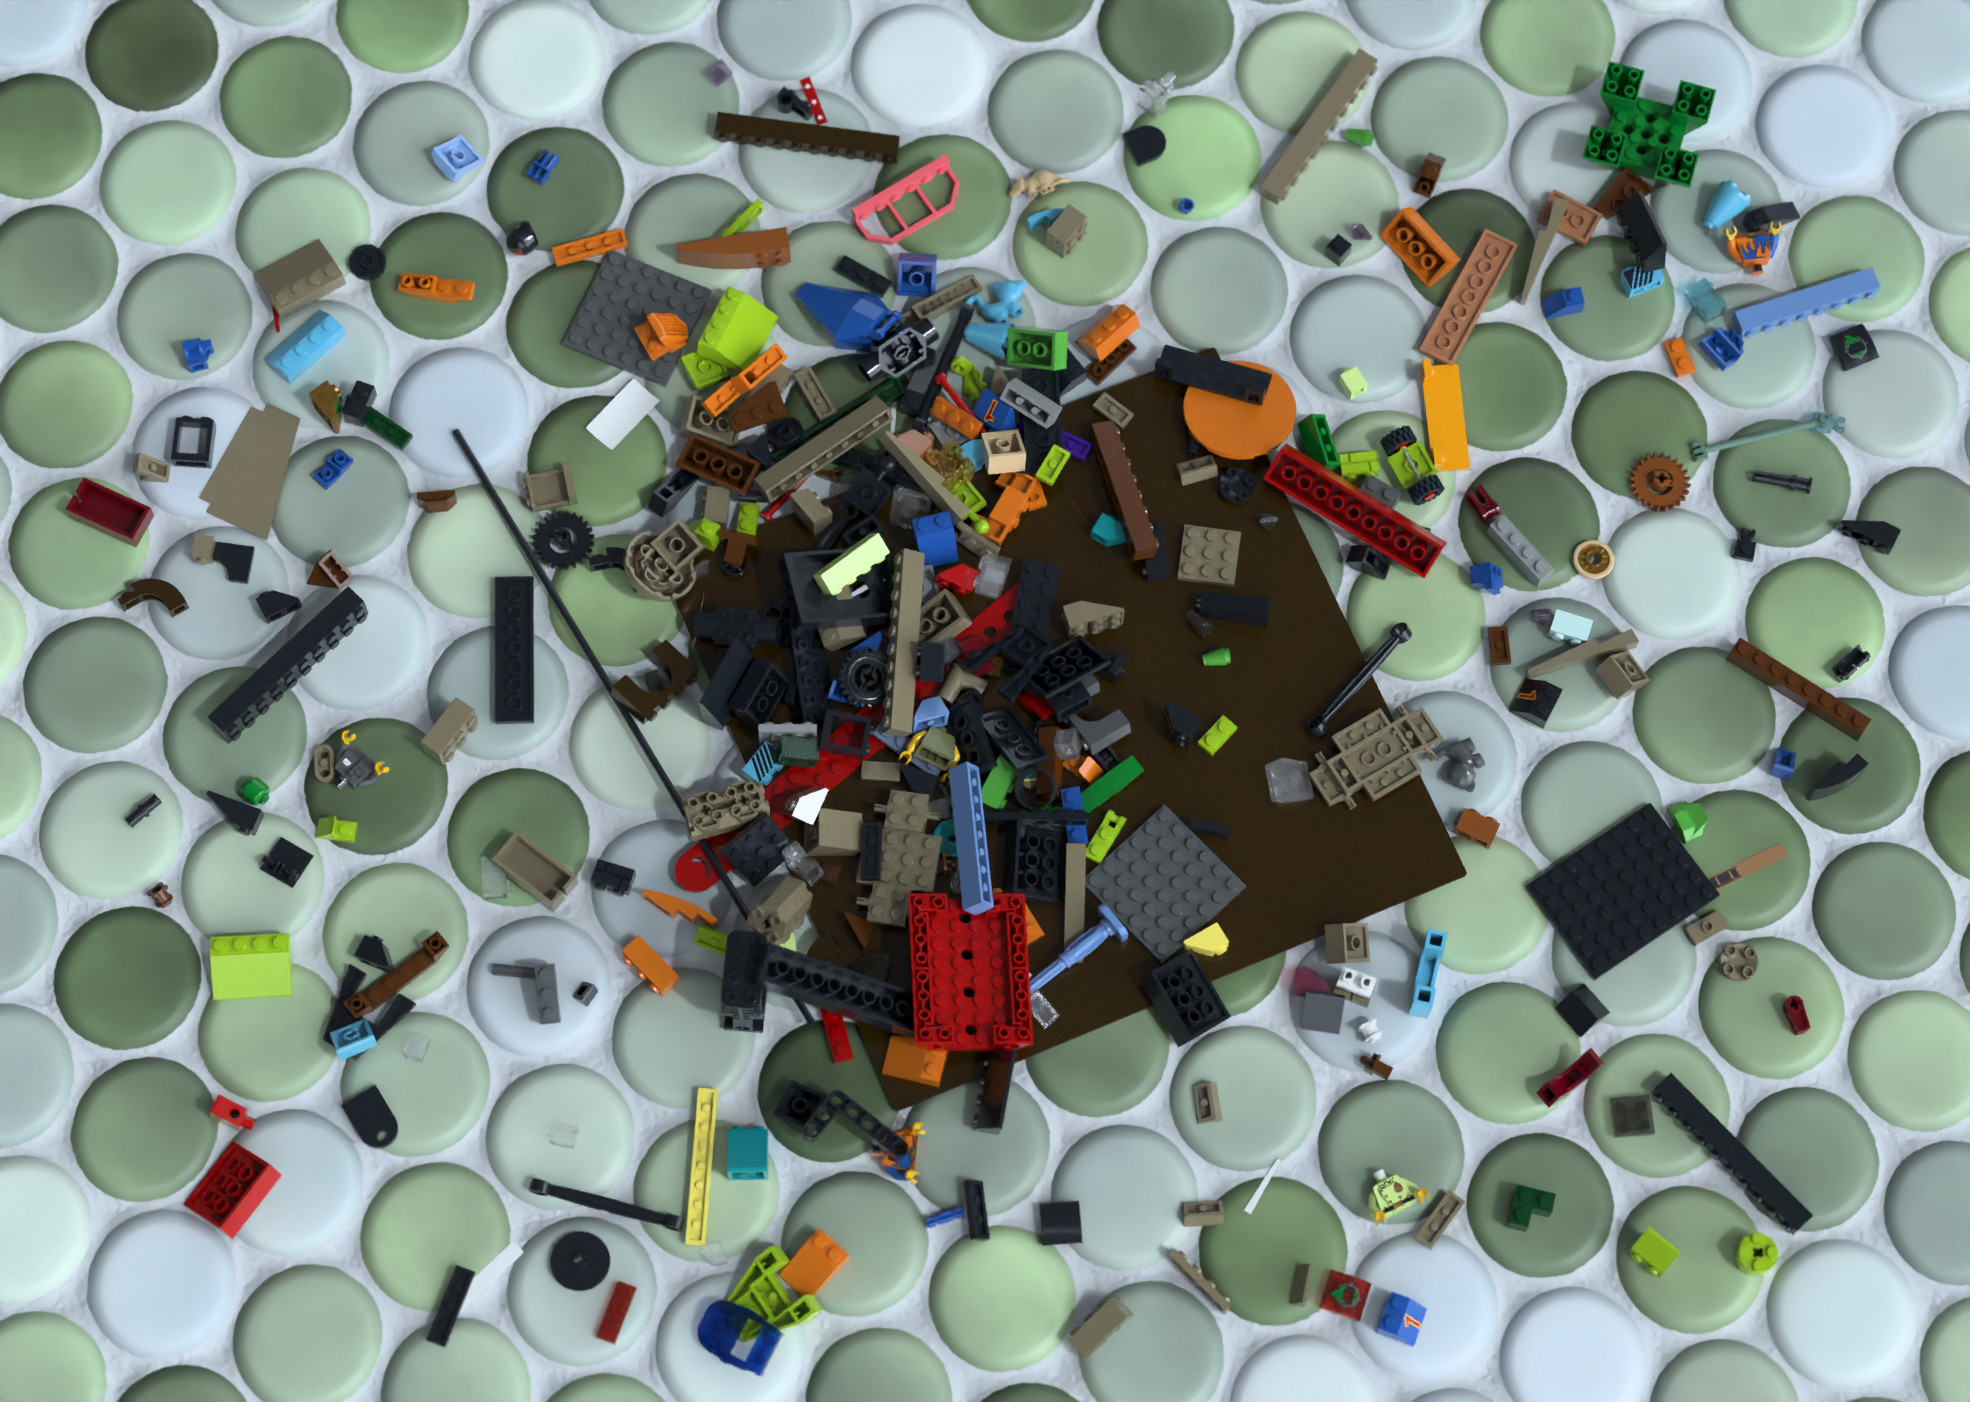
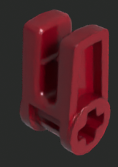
M1482 485L1476 488V493L1484 504L1477 499L1472 491L1466 493V499L1484 524L1493 516L1501 514L1498 504L1490 497Z
M1796 995L1790 996L1784 1002L1782 1009L1794 1035H1801L1810 1029L1809 1020L1803 1000ZM1789 1005H1796V1008L1790 1007Z

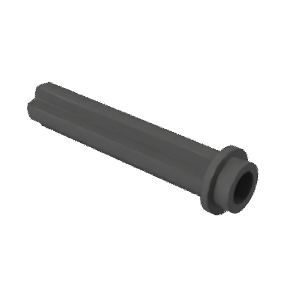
M493 964L492 975L536 979L534 967Z

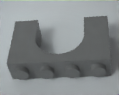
M1093 674L1081 680L1091 697L1100 692L1099 682ZM1120 709L1099 721L1088 722L1080 719L1076 714L1063 721L1064 723L1068 722L1071 726L1070 731L1072 734L1080 738V744L1085 751L1089 750L1092 755L1131 732L1130 722Z

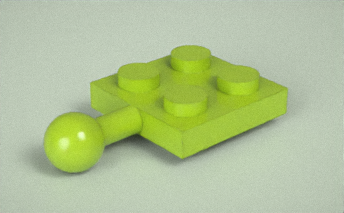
M697 351L680 358V362L696 391L727 380L731 376L726 366L698 356Z
M963 476L946 487V489L970 509L963 520L969 517L974 522L975 531L979 534H984L989 530V523L985 519H980L976 512L985 507L987 503L966 476Z

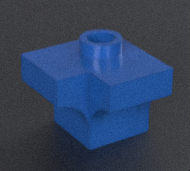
M200 338L181 342L190 373L209 369L208 358L211 354L215 353L210 339L201 341Z
M1491 562L1469 566L1471 585L1477 589L1485 588L1492 595L1500 594V588L1504 587L1501 568Z

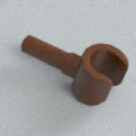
M838 469L834 472L824 470L816 472L817 474L830 477L834 483L841 481V479L835 477L836 474L839 476L843 475V472Z

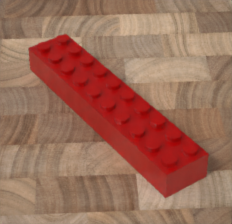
M1287 443L1281 447L1263 478L1422 578L1429 574L1447 544L1446 541Z

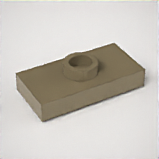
M1718 910L1690 925L1685 931L1696 946L1724 931L1729 925Z

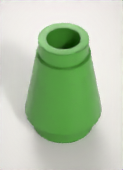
M1348 128L1345 139L1364 147L1371 146L1374 132L1370 131V129Z
M1221 647L1202 655L1204 666H1222L1231 663L1229 648Z

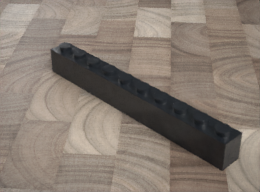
M1672 1073L1654 1088L1652 1094L1655 1101L1660 1105L1663 1104L1668 1109V1114L1674 1119L1677 1118L1682 1123V1128L1688 1133L1691 1132L1696 1137V1142L1701 1147L1705 1146L1710 1151V1156L1715 1161H1720L1724 1165V1170L1729 1175H1734L1739 1180L1738 1184L1744 1190L1748 1189L1753 1194L1752 1198L1758 1204H1762L1773 1219L1776 1218L1781 1223L1784 1231L1794 1235L1811 1219L1813 1214Z

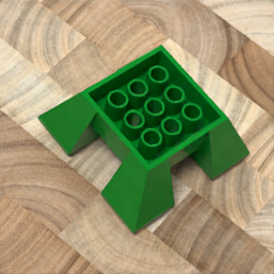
M1609 61L1600 96L1612 117L1609 129L1591 125L1582 159L1619 171H1623L1627 167L1638 176L1690 188L1699 154L1680 149L1684 135L1708 123L1716 89L1680 80L1673 106L1638 97L1645 70Z

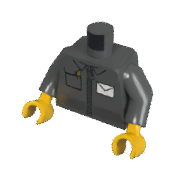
M349 730L342 733L343 740L337 750L334 768L340 776L332 782L333 785L340 791L347 784L354 790L374 786L382 777V773L389 772V767L382 769L384 761L375 764L354 743H350V741L356 739V734H352L349 738Z

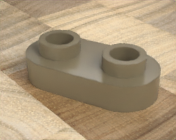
M325 744L318 746L314 751L315 776L319 782L324 784L331 782L335 777L334 752L329 745ZM328 754V757L322 758V755ZM324 772L329 773L326 777H323L322 774Z

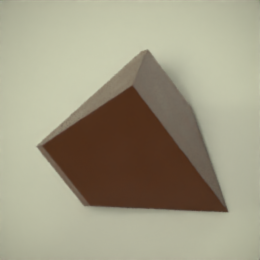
M330 549L316 562L307 584L341 589L354 576Z

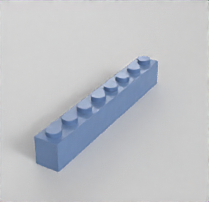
M1871 267L1735 311L1732 316V322L1741 338H1750L1758 332H1769L1774 327H1784L1795 320L1803 321L1808 316L1814 314L1818 316L1829 309L1837 310L1845 304L1849 303L1852 305L1863 298L1871 299L1877 295L1881 286Z
M964 762L949 769V783L962 907L964 911L977 915L994 908L979 767L969 762Z

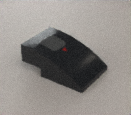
M1858 753L1845 766L1838 761L1816 783L1806 799L1808 801L1818 800L1843 790L1862 775L1869 763Z

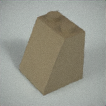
M820 808L813 825L804 823V855L855 856L861 852L864 822L862 820V813Z

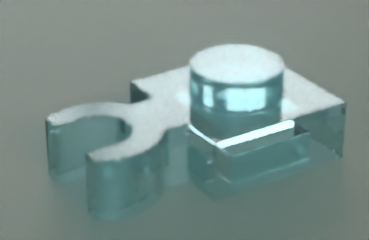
M1813 412L1812 420L1817 418L1822 412ZM1826 417L1821 418L1824 422L1828 421ZM1838 417L1832 419L1829 428L1813 427L1811 432L1830 434L1832 429H1834L1838 433H1843L1845 427L1838 426V423H1844L1846 418Z

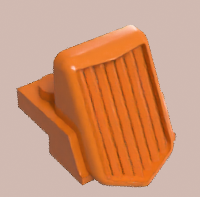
M650 313L646 315L648 318L646 322L634 328L653 361L667 352L673 353L687 344L685 341L688 339L687 325L675 314Z

